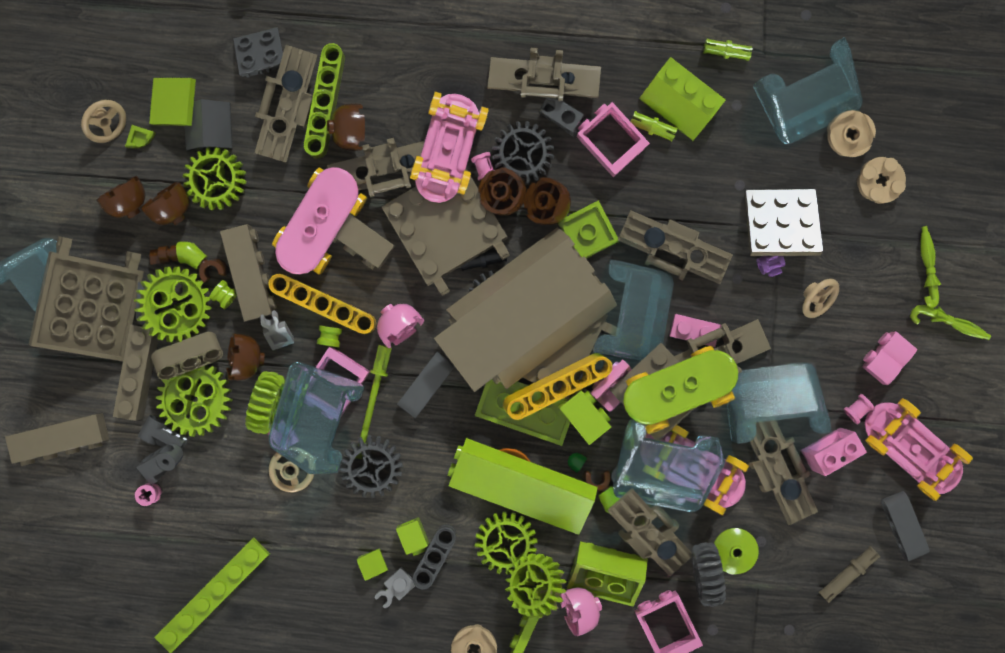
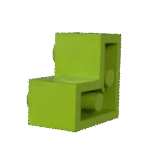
M579 390L561 404L559 408L590 445L611 428L608 424L611 419L601 407L598 410L593 404L596 400L588 391L583 393L582 390Z

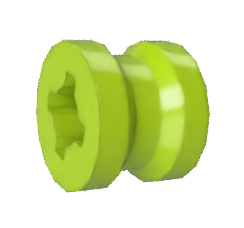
M222 280L213 289L209 298L212 301L219 302L220 307L226 309L235 300L237 293L235 288L231 289L228 287V283Z
M319 325L321 333L317 339V344L340 347L338 339L339 335L342 334V329Z

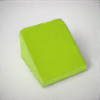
M380 548L357 558V563L365 581L388 570Z

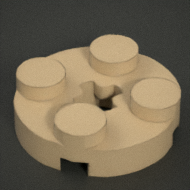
M854 110L844 111L835 116L832 122L828 124V142L831 148L840 156L857 157L863 155L872 146L871 143L876 134L875 125L866 114ZM849 128L857 132L854 134L853 140L846 136Z
M877 157L868 161L862 167L857 178L858 189L862 196L877 204H884L895 200L906 187L905 172L894 158ZM879 174H882L887 179L884 187L882 184L876 183V180L879 179Z
M481 625L462 628L455 635L451 645V653H469L468 650L471 644H478L480 646L478 649L479 653H497L495 637L488 629L483 628Z

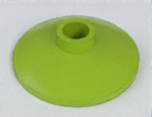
M740 528L727 529L720 533L714 541L719 552L723 571L729 574L747 572L755 565L758 559V544L755 538L746 530ZM740 549L741 554L737 557L734 556L733 551Z

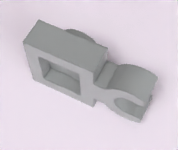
M275 310L272 311L273 319L267 320L263 314L260 315L261 325L264 327L263 334L272 351L294 343V337L286 322L282 321L279 323L278 313Z
M401 566L384 582L387 589L379 590L375 595V599L377 600L382 595L386 596L387 602L384 603L383 608L389 607L394 596L401 600L415 587L413 578Z

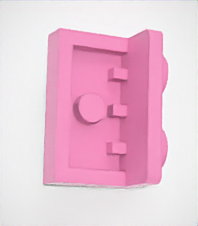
M624 360L620 363L618 361L612 365L611 373L604 379L595 382L592 386V396L609 412H612L621 403L610 389L632 370Z

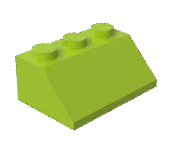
M671 57L639 98L692 141L695 140L726 101Z
M580 541L572 565L567 590L577 587L584 588L591 592L594 597L634 607L645 583L648 558L643 559L636 554H628L616 549Z

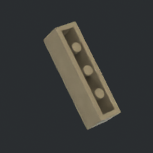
M351 214L348 215L333 240L334 243L338 239L345 244L343 249L352 256L356 253L362 256L364 259L361 262L372 270L375 266L381 269L396 248L392 243Z
M246 224L220 231L244 322L260 319L262 314L265 317L272 316V311L277 309L274 296H270L269 293L270 278L263 271L262 265L265 264L262 251L257 249L256 242H259L256 229H252V226Z
M130 325L113 417L133 421L144 419L154 366L151 355L157 350L158 333L150 336L151 328L142 329V325Z
M103 413L5 437L11 463L20 462L21 466L36 463L35 458L42 456L44 461L57 458V453L65 451L66 455L80 452L79 447L88 445L89 449L103 446L102 441L110 440Z

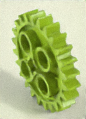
M164 267V273L161 269L155 270L156 277L148 274L147 277L150 282H140L144 290H136L141 295V298L134 299V302L140 304V307L134 309V311L141 312L142 314L137 318V321H145L142 329L151 328L150 336L158 333L157 339L163 340L166 336L167 342H172L174 337L176 342H182V335L185 339L191 338L190 332L198 334L197 326L205 327V324L201 321L202 318L209 319V316L205 314V310L212 309V307L206 305V302L211 299L204 296L209 289L201 288L203 281H195L197 274L192 273L189 275V269H183L180 273V267H174L173 271L170 267ZM178 283L183 287V292L180 295L175 292V286ZM157 292L162 296V301L158 305L154 302V295ZM191 295V299L175 304L174 308H166L155 314V310L169 306L173 301H179ZM188 304L192 307L190 316H187L184 311ZM166 314H169L172 319L168 326L163 322Z
M205 365L169 380H162L165 387H158L157 389L163 393L160 396H156V399L162 400V404H159L156 408L164 410L159 417L168 418L165 425L173 424L172 431L177 432L180 429V435H186L189 431V436L195 437L197 431L200 436H204L205 429L212 433V425L220 427L219 419H227L223 412L224 410L231 411V408L226 406V403L233 401V399L228 398L226 394L232 392V389L225 388L229 381L221 380L224 375L222 372L215 374L216 367L212 366L208 369V365ZM186 379H190L191 387L185 391L183 383ZM211 385L213 393L211 396L206 397L204 393L205 388ZM191 397H197V402L192 401ZM182 401L184 409L178 413L176 411V404ZM204 407L206 415L203 419H199L197 415L198 410Z

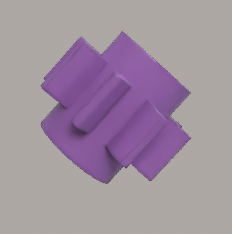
M761 256L756 259L760 272L763 275L768 273L769 277L781 274V267L785 266L783 256Z

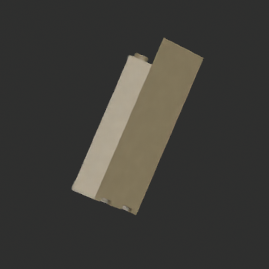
M558 227L446 309L451 317L448 320L451 326L434 339L474 392L491 379L496 385L501 383L505 389H508L617 306L609 288L605 283L602 284L594 274L595 270L584 256H580L574 248L575 244L571 238Z

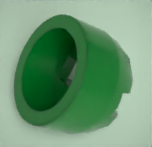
M573 453L568 458V466L571 470L578 473L587 457L580 453Z

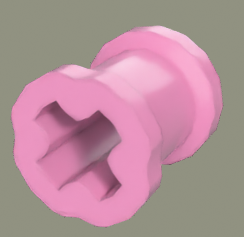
M490 152L471 158L479 175L477 177L478 181H481L489 171L494 170L489 158L491 156Z
M860 394L858 396L859 399L849 408L845 407L843 409L846 415L857 425L863 416L869 411L873 412L875 410L874 405L863 394Z
M147 483L136 490L135 499L142 506L151 505L160 499L162 494L161 488L158 484L150 485ZM151 491L152 495L146 497L145 493Z

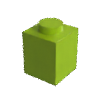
M419 517L397 526L396 531L406 555L412 553L413 556H416L426 551L425 547L429 545V541Z

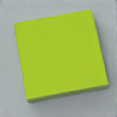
M153 78L149 124L192 126L196 80L192 78Z
M599 200L565 217L558 223L561 230L574 242V248L580 256H584L586 259L619 242Z

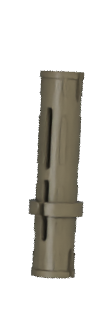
M869 546L859 557L853 558L850 561L851 564L819 593L830 603L858 576L864 575L866 573L865 570L880 558V555Z

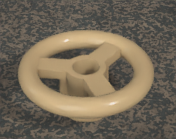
M101 100L95 102L83 114L81 121L82 131L93 142H110L117 138L124 130L126 113L123 107L115 101ZM103 107L111 108L108 111H106ZM118 112L119 123L112 132L110 128L111 119ZM89 124L102 128L104 136L93 134L89 129Z
M826 279L818 284L815 282L810 284L804 291L803 314L808 318H816L825 313L838 296L839 283L834 279ZM811 302L816 305L814 311H810Z
M288 447L279 453L277 451L269 463L271 481L277 488L285 492L293 493L305 489L314 477L315 467L311 456L305 450L298 447ZM286 454L300 455L295 462H278ZM306 461L308 467L307 476L299 484L297 477L300 472L299 467ZM288 466H292L294 468V474H290L288 472ZM276 469L280 470L283 479L291 480L292 486L286 485L278 479Z

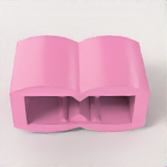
M896 331L883 334L878 340L880 344L875 351L871 350L863 359L865 363L862 368L883 385H889L918 350Z

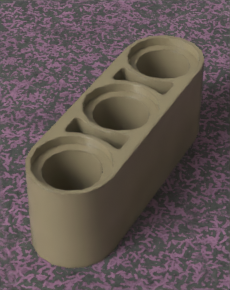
M205 332L156 350L151 355V360L158 378L166 380L218 361L222 358L223 351L216 334Z

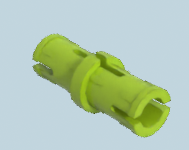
M708 38L705 40V48L703 50L704 54L723 56V59L731 57L746 61L750 60L752 54L750 52L752 51V46L734 44L730 40L722 42Z
M634 111L630 121L635 127L648 131L649 135L656 134L671 142L675 137L673 134L678 129L677 127L660 122L659 118L654 117L653 119L637 111Z

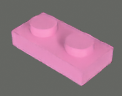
M674 314L669 336L682 340L695 339L720 328V324ZM717 339L705 345L715 347Z

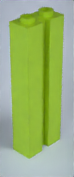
M466 438L463 447L458 445L454 459L458 460L457 464H451L447 475L451 477L449 487L578 535L595 502L598 488Z

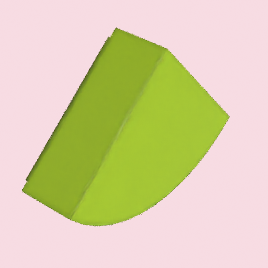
M132 125L125 147L129 149L142 148L153 140L156 133Z

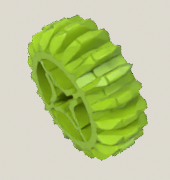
M218 147L214 149V152L210 148H206V155L198 151L199 159L191 157L190 160L194 164L192 166L185 165V168L190 170L189 174H183L184 178L189 179V181L183 183L184 187L190 188L186 193L188 196L194 195L192 201L194 203L200 202V207L202 208L208 205L210 210H214L217 204L218 209L223 210L224 202L227 206L231 207V198L236 201L239 200V197L235 195L237 191L244 193V189L240 188L239 185L247 183L246 180L240 179V177L246 175V171L239 170L243 164L236 162V155L233 154L229 157L230 152L226 149L222 154L221 149ZM212 161H218L217 164H214L212 169H202L206 164ZM226 164L231 170L232 182L225 179L224 173L226 169L224 167ZM206 175L217 176L224 183L214 182L213 184V181ZM198 176L205 180L204 194L199 188ZM221 187L228 189L218 197H211Z
M264 371L255 383L245 418L247 429L254 433L267 434L275 423L285 388L284 377L278 375V373Z
M503 511L502 519H499L498 514L494 513V522L487 517L485 521L488 527L482 524L479 526V529L484 534L476 533V538L482 541L475 542V547L483 548L477 551V556L485 555L481 563L486 564L490 561L489 570H492L496 565L498 566V574L501 573L502 568H506V574L509 575L508 570L514 567L513 563L520 564V557L527 559L529 552L536 553L537 549L530 545L536 544L537 538H530L536 532L534 529L527 531L531 523L528 521L523 525L524 516L521 515L518 520H515V512H512L511 517L507 518L506 511ZM503 525L514 526L522 533L509 534ZM497 528L498 540L493 542L492 545L487 546L489 534L493 529ZM503 535L508 540H512L510 542V552L508 548H505V545L503 547L500 545L502 544ZM525 539L524 550L518 557H515L513 550L515 545ZM504 552L509 560H500L491 553Z
M533 553L528 554L527 559L520 557V564L514 562L515 570H508L511 578L505 579L510 583V587L505 589L511 593L507 599L514 601L511 607L518 609V613L521 615L526 614L529 618L549 616L551 610L559 609L556 602H563L564 600L560 595L567 592L565 589H562V584H565L567 581L561 579L565 572L558 570L560 564L553 562L551 557H545L544 554L536 555ZM540 568L545 572L548 580H545ZM542 583L541 585H536V588H530L535 586V584Z

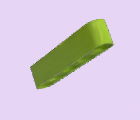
M334 43L325 45L321 52L304 140L305 151L315 159L324 157L328 151L331 134L327 133V121L332 120L333 113L336 110L345 63V55L342 49ZM331 52H338L339 57L335 61L328 60V55ZM327 74L335 75L334 81L330 84L323 82ZM322 97H330V103L327 106L322 107L319 105ZM324 119L326 121L325 127L320 130L315 129L316 121ZM316 141L321 142V149L318 152H311V144Z

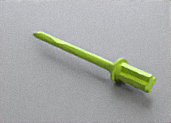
M378 345L373 370H370V373L375 374L360 435L364 443L367 440L381 377L388 376L386 371L392 348H387L385 345ZM362 452L355 458L362 459Z

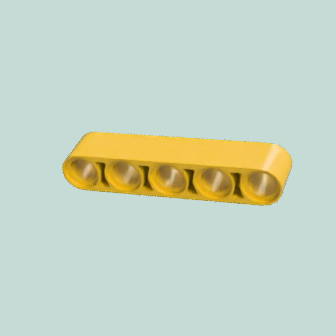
M275 274L269 280V288L274 294L358 333L368 334L376 328V319L371 314L283 274ZM280 278L286 281V287L282 291L276 288V282ZM300 288H305L307 291V297L303 301L297 298V291ZM325 297L329 305L327 309L321 311L317 303L319 299ZM343 307H346L350 312L346 320H341L338 316L339 310ZM363 317H367L371 321V325L367 330H363L359 326V321Z
M600 353L591 354L507 396L503 402V408L511 418L515 420L523 419L607 377L612 371V362ZM603 360L604 365L602 369L596 371L595 364ZM580 370L583 371L582 378L574 381L575 373ZM562 381L561 389L553 391L554 383ZM535 392H541V398L538 401H532V395ZM515 402H520L519 410L511 412V405Z

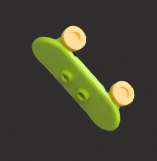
M708 346L690 355L691 358L648 375L647 372L635 375L626 380L628 387L623 399L625 410L634 421L646 424L647 434H651L668 427L670 424L667 419L708 402H711L713 408L729 403L735 399L732 389L738 380V368L733 358L725 352L714 350L713 346Z

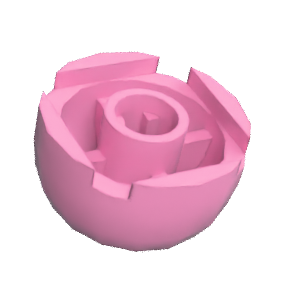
M389 304L381 311L382 316L378 320L377 332L386 347L391 348V343H394L396 346L417 331L414 327L417 323L421 326L424 319L410 305L397 304L393 306Z
M579 587L566 590L567 592L561 593L560 597L564 600L561 602V607L564 608L566 606L567 616L564 617L573 635L580 636L593 630L598 625L599 611L602 610L599 598H594L591 592Z

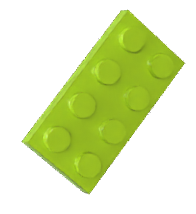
M492 379L485 384L475 416L560 446L563 445L570 421L560 410L559 406L567 398H563L523 419L515 420L506 413L503 408V402L507 396L529 385L517 381L508 389H505L501 383L496 385ZM539 391L532 395V401H538L541 398V392ZM515 402L511 405V412L519 410L520 402Z

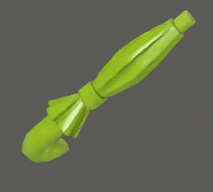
M927 226L921 227L920 246L921 257L927 268V278L924 287L929 289V296L924 298L928 307L935 308L939 304L938 286L942 284L935 275L934 244Z
M917 305L910 314V318L917 325L920 322L917 315L923 313L932 317L930 319L931 322H944L963 334L987 340L991 338L990 334H987L986 331L968 320L947 315L939 306L934 309L926 305Z

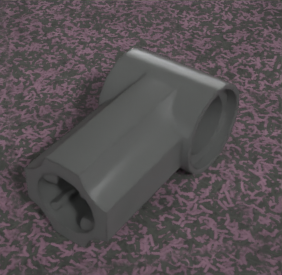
M153 415L148 416L138 434L140 439L152 445L164 447L167 444H176L182 450L185 448L189 438L185 435H180L178 431H172V428L165 425V421Z

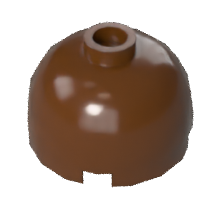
M344 104L335 110L332 120L327 121V133L332 134L333 141L344 150L361 151L363 149L362 146H359V141L364 142L365 117L364 114H359V109H363L361 104Z
M507 168L489 171L482 178L478 188L481 205L487 211L497 215H510L518 211L526 198L524 181L516 172Z
M137 175L96 199L100 207L108 215L116 218L127 216L130 219L141 212L139 207L144 203L146 194L143 184Z
M543 177L537 183H532L526 192L524 208H527L529 214L527 216L533 222L553 225L561 222L570 211V194L567 188L557 180Z
M175 182L157 193L153 200L149 199L141 209L156 224L167 225L172 222L174 225H177L186 218L184 213L189 207V197L180 182Z
M233 333L227 353V360L229 361V366H231V368L226 367L227 379L236 381L246 380L257 373L259 366L263 367L265 355L260 352V346L255 339L247 335Z

